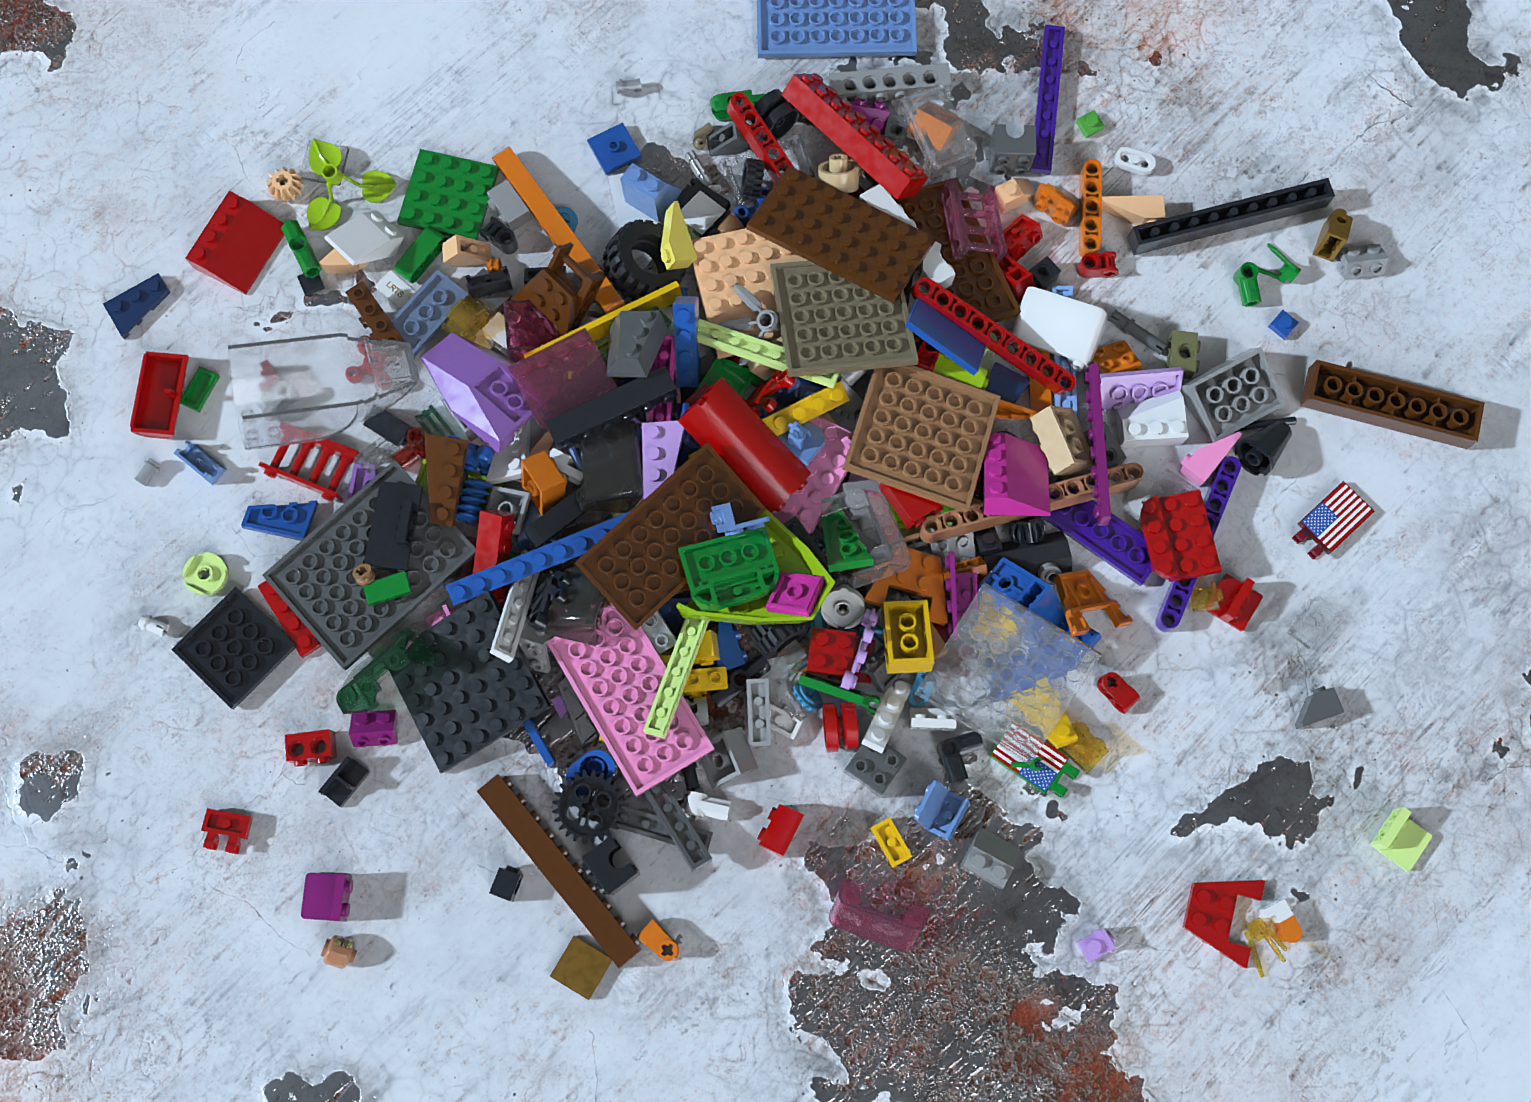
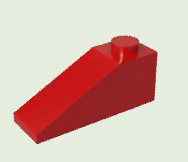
M995 244L991 249L1016 301L1020 303L1028 287H1035L1033 274Z

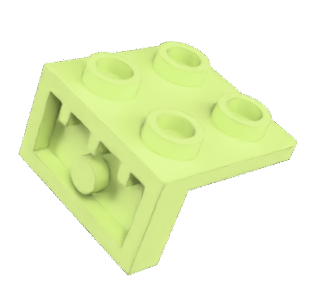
M1400 807L1392 810L1369 845L1408 872L1411 871L1432 839V835L1408 818L1412 813L1405 807Z

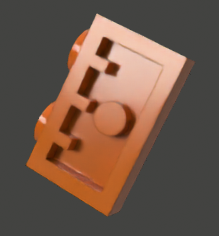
M1041 183L1038 186L1032 202L1038 211L1046 213L1055 223L1061 224L1064 227L1081 207L1049 183L1046 185Z
M1125 340L1097 347L1092 360V364H1098L1099 374L1142 370V363Z

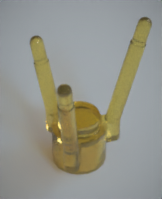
M1260 917L1245 925L1248 931L1244 934L1249 941L1259 976L1263 978L1264 973L1253 938H1256L1257 941L1265 938L1282 962H1285L1286 959L1273 940L1283 951H1287V947L1269 928L1266 921H1263Z

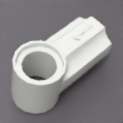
M689 791L684 813L697 817L707 816L727 821L731 801Z

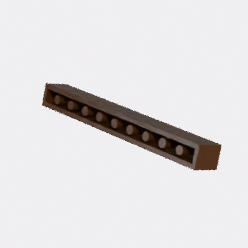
M497 774L477 790V793L618 968H622L642 950L639 947L642 944L634 933L630 935L626 931L625 927L627 924L620 915L617 917L613 915L610 911L613 907L605 897L600 899L596 894L598 889L591 880L586 881L582 876L584 873L583 869L577 862L572 864L567 858L570 854L562 844L558 847L554 842L556 836L548 827L544 829L539 822L542 819L535 810L529 811L525 806L528 802L521 793L516 795L512 790L514 784L506 775L502 777Z

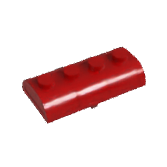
M148 351L143 355L130 421L132 433L149 438H174L189 362L188 355Z

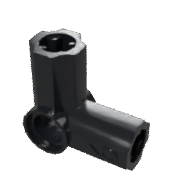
M978 730L944 739L938 744L937 753L942 759L949 784L968 779L962 755L984 749L983 740ZM946 743H950L953 746L954 750L951 755L947 754L944 750Z

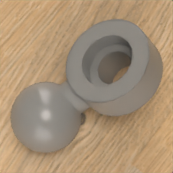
M1051 562L1043 564L1038 570L1039 579L1049 585H1054V578L1061 574L1058 566Z

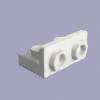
M909 709V730L954 731L956 729L953 709Z

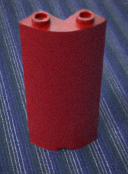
M723 378L710 386L703 396L678 419V422L701 446L707 442L770 513L781 511L786 505L785 501L796 490L800 491L808 484L806 479L811 472Z

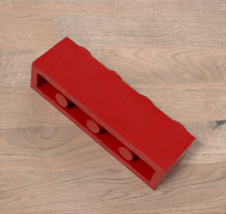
M493 508L480 511L473 574L509 560L512 549L511 539L515 526V514ZM504 585L492 590L496 600L505 597L507 586Z

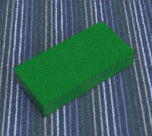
M199 366L181 397L180 404L200 413L220 376Z
M406 571L363 585L369 606L412 593Z

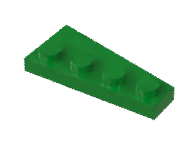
M843 510L821 514L829 572H840L874 565L871 554H868L866 546L859 540V535L853 530L852 524Z

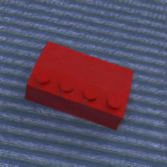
M228 191L185 259L197 271L246 295L282 240L284 233L281 227L284 223L249 200Z

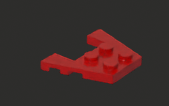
M1265 881L1192 883L1182 927L1206 944L1212 946L1225 957L1234 961L1238 966L1247 968L1251 948L1229 942L1230 928L1237 896L1261 901Z

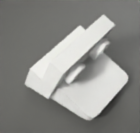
M555 444L550 447L549 458L552 457L554 459L559 473L562 472L567 479L565 495L560 500L562 501L569 495L574 484L581 487L591 477L579 471L574 459L565 454L563 449L558 450Z

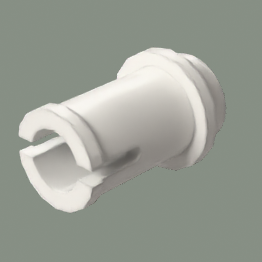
M150 614L143 615L138 622L141 630H148L161 637L166 635L164 631L168 632L169 624L153 619Z

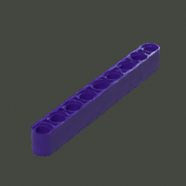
M1233 456L1226 457L1217 466L1203 500L1213 538L1241 470L1240 461ZM1225 465H1229L1232 468V472L1227 471ZM1217 484H1222L1225 487V491L1220 490ZM1210 502L1215 503L1218 509H1212ZM1198 577L1186 579V587L1182 586L1179 581L1170 583L1156 617L1155 624L1158 630L1170 632L1178 626ZM1171 597H1176L1179 600L1180 605H1174L1171 601ZM1164 616H1167L1172 620L1171 626L1165 624L1163 620Z

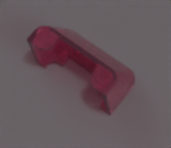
M844 879L839 881L828 917L832 926L899 951L907 952L914 948L928 921L931 910L921 906H912L907 909L905 914H900L898 919L859 905L861 890L858 885Z

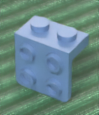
M730 503L711 507L712 512H710L712 524L716 525L718 533L725 532V536L744 532L743 527H746V530L765 527L764 522L770 521L769 516L735 524Z
M934 779L927 786L922 803L916 807L914 819L927 831L950 842L970 801L949 791L940 781Z

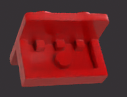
M1225 574L1205 606V610L1242 632L1261 602L1263 595L1252 589L1255 581L1247 577L1240 582L1229 574Z

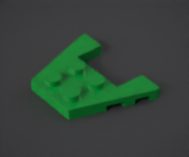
M715 358L701 379L699 386L695 388L694 393L704 383L707 382L709 386H712L719 379L723 378L741 397L749 383L757 387L764 379L752 373L750 369L743 367V365L724 358Z

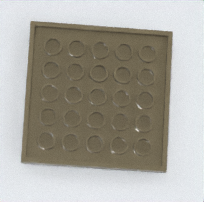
M810 261L770 264L788 377L918 364L913 332L905 327L909 312L904 290L894 304Z

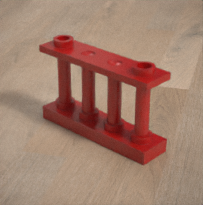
M281 420L277 428L283 433L282 436L284 438L271 464L259 463V466L264 470L263 474L273 479L278 476L322 494L321 497L329 502L334 500L342 502L343 498L336 490L349 464H352V462L360 464L363 456L355 449ZM295 439L300 440L303 446L290 472L287 473L278 469L291 442L295 441ZM315 446L321 449L322 454L307 481L297 476L310 450ZM335 454L340 457L341 462L328 488L317 485L329 457Z

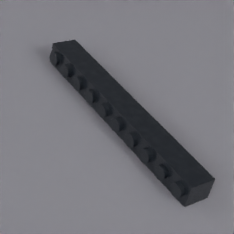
M1329 178L1133 226L1127 239L1134 256L1324 208L1329 205L1335 194Z

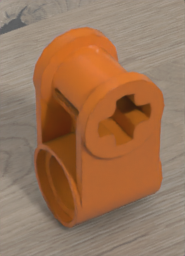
M654 919L637 935L661 959L673 961L678 957L679 946ZM665 945L669 947L673 945L672 956L668 954L664 956Z

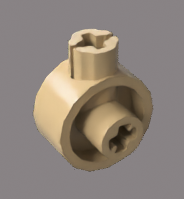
M833 154L829 156V161L818 166V180L848 194L859 188V176L863 173V170H861L863 168L853 159L847 160V155Z

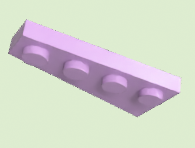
M1181 367L1099 374L1102 413L1105 414L1104 411L1113 408L1114 410L1121 409L1123 405L1132 402L1135 404L1143 402V399L1151 396L1156 398L1181 390L1183 369Z
M678 421L642 423L644 499L673 474L677 468L678 455L685 430Z

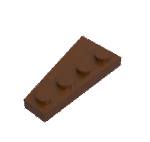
M424 433L430 521L433 524L454 527L469 441Z

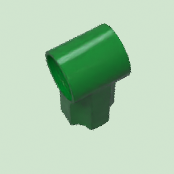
M1252 262L1244 263L1234 273V281L1239 287L1242 306L1245 307L1254 306L1262 302L1257 281L1259 269ZM1243 271L1247 272L1249 277H1246Z

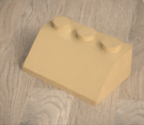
M1050 405L1030 418L1033 424V431L1040 440L1041 450L1046 454L1049 462L1048 466L1054 475L1066 476L1094 466L1093 460H1090L1089 456L1090 447L1073 408Z

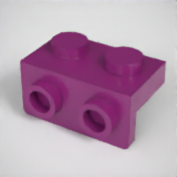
M861 98L849 100L852 105L851 108L862 113L870 125H875L880 129V134L885 135L887 120L890 115L889 107L885 103L875 101L874 104L866 103V100Z
M383 710L352 713L349 736L353 747L397 744V711Z

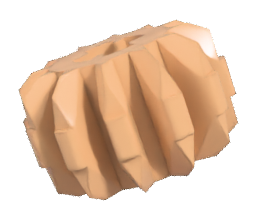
M284 166L281 171L275 168V174H269L271 180L266 181L269 193L276 200H283L286 203L289 198L295 201V195H301L300 189L304 188L301 176L294 169L290 168L287 170Z

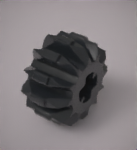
M1031 516L1009 523V535H1011V540L1014 543H1037L1046 536V524H1044V519L1041 516Z

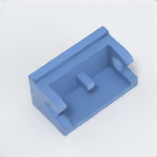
M185 441L186 449L183 451L177 449L174 452L177 457L212 485L227 470L196 443L192 444L190 441Z

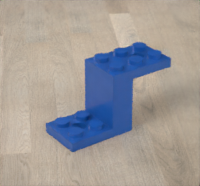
M1004 557L977 586L978 594L1010 613L1025 640L1072 670L1076 669L1102 638L1100 633L1092 628L1084 635L1072 637L1062 604L1053 587ZM1011 582L1009 587L1001 588L1003 583ZM1075 638L1073 644L1065 645L1067 639Z

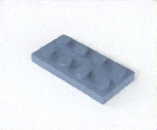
M438 269L390 320L407 344L404 350L414 358L470 298L465 290Z

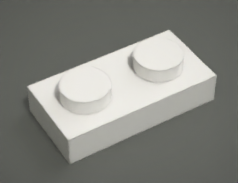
M770 704L771 730L794 740L803 720Z

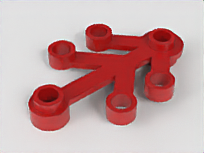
M787 369L783 372L776 371L768 382L765 380L761 381L744 401L750 408L757 404L769 413L774 410L777 403L772 398L767 399V397L782 387L790 389L796 383L795 377H788ZM754 407L752 410L760 417L762 413Z

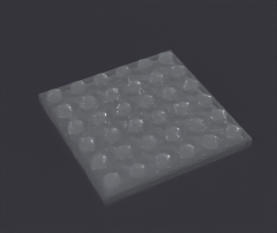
M984 582L935 660L932 671L927 673L915 694L1030 765L1093 670L1102 653Z

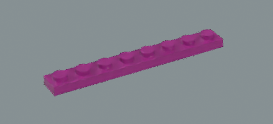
M1090 364L1088 371L1084 372L1083 380L1084 385H1087L1088 388L1085 391V403H1089L1086 419L1087 422H1090L1091 426L1088 429V440L1092 441L1089 456L1090 460H1093L1094 466L1091 467V478L1095 479L1092 494L1093 498L1097 500V505L1094 506V517L1098 518L1099 526H1108L1111 518L1099 366L1098 364Z

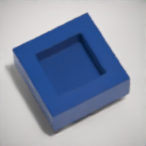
M1282 310L1268 328L1282 339H1285L1299 322Z

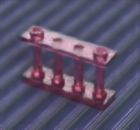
M949 179L940 192L953 259L961 260L966 252L973 250L994 253L999 264L1003 257L1006 256L1008 248L1004 239L994 186L989 185L983 194L964 192L958 189L956 179ZM961 200L981 202L983 210L963 208ZM964 216L985 219L986 227L967 225ZM967 233L988 236L990 244L970 242Z

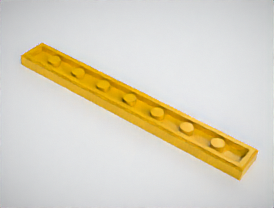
M677 281L668 284L524 354L528 368L533 372L609 335L610 325L620 311H659L673 304L677 296H682L680 285Z

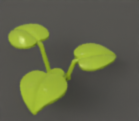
M313 138L309 150V164L315 174L323 176L327 181L326 186L328 188L329 200L325 197H318L310 202L307 209L309 228L314 231L326 230L333 227L339 221L342 209L338 204L333 203L334 197L331 186L340 184L342 179L359 188H363V197L371 203L384 201L396 187L395 180L382 171L372 170L363 175V184L356 182L344 173H341L337 168L342 162L340 149L331 143Z

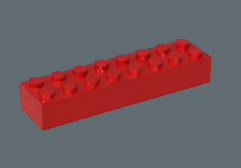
M816 73L793 74L781 94L787 101L897 200L917 195L929 178L920 165L914 164L909 160L910 156L907 153L899 151L891 139L880 134L881 131L878 127L870 125L862 113L851 108L852 105L849 101L841 99L833 87L827 86L822 82L823 78Z

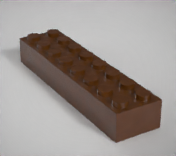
M1316 360L1308 368L1301 407L1463 449H1468L1478 442L1485 402L1321 360Z

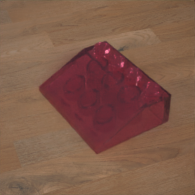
M586 328L508 367L513 383L541 430L547 427L546 420L618 388L613 378L608 377L607 366Z

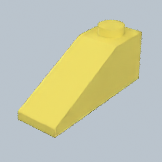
M674 201L665 212L660 251L661 259L665 263L667 270L688 268L697 259L678 201Z

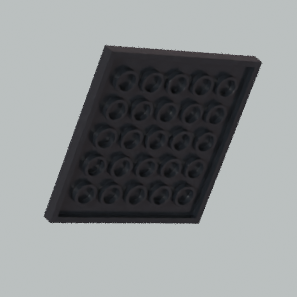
M487 590L383 657L440 773L449 771L552 707L519 643L514 659L510 663L490 653L502 615V610L492 591Z

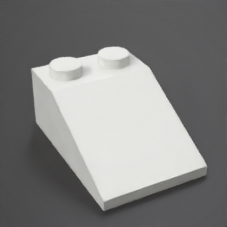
M375 210L361 213L327 234L324 239L352 265L395 256L404 239V235L398 231L397 227L388 222L383 214Z

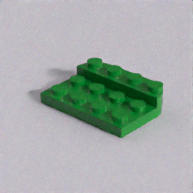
M766 527L751 529L742 533L678 548L691 598L699 609L703 611H716L765 598L772 593L779 579V567Z

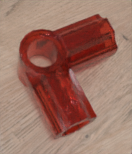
M412 427L409 429L406 438L409 444L391 456L393 461L396 460L405 471L420 459H426L425 432L422 428Z

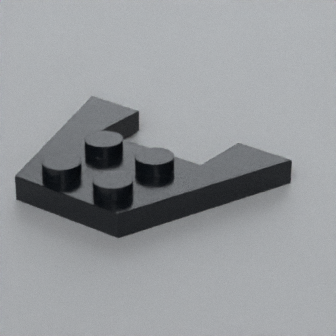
M564 676L557 682V685L584 749L599 735V732L586 718L588 716L587 711L569 680Z

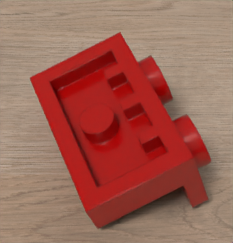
M1021 214L994 238V243L999 248L1008 252L1014 260L1018 261L1043 238L1040 223Z

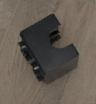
M611 836L582 857L584 863L581 866L588 876L592 877L594 875L597 879L595 886L602 895L608 894L613 896L640 876V872L631 862L623 868H615L613 856L622 847Z

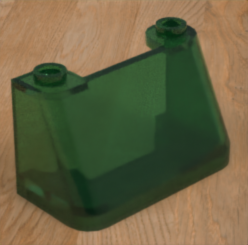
M404 629L349 673L337 693L336 702L343 714L373 711L380 705L376 701L377 693L382 690L377 682L380 677L389 670L399 671L411 664H422L423 667H429L436 659L417 630Z

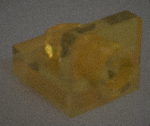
M1216 581L1211 582L1212 587L1192 590L1193 612L1220 609L1219 601H1223L1222 588L1217 587Z

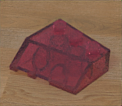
M530 300L504 301L507 353L518 366H528L524 354L560 336L554 324ZM556 360V361H554V362H552V363H550V364H548V365H556L557 362H558V360Z

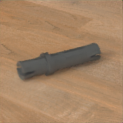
M1116 309L1108 319V321L1123 329V333H1129L1159 355L1167 346V343L1136 324L1133 318L1130 320Z

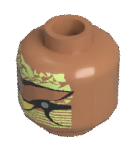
M334 935L331 939L327 938L321 956L324 957L323 962L340 969L345 968L348 962L353 963L357 950L353 949L354 941L339 935Z

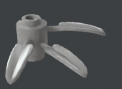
M735 284L734 290L753 312H759L757 320L751 321L750 318H740L724 321L718 325L735 331L750 330L752 328L751 325H758L762 331L754 337L763 340L762 337L765 332L775 333L779 331L778 313L772 310H762L760 308L762 303L743 286ZM741 357L739 365H745L750 360Z

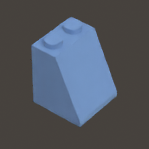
M631 163L620 178L625 202L658 223L665 215L669 206L682 192L680 188L664 178L634 163Z

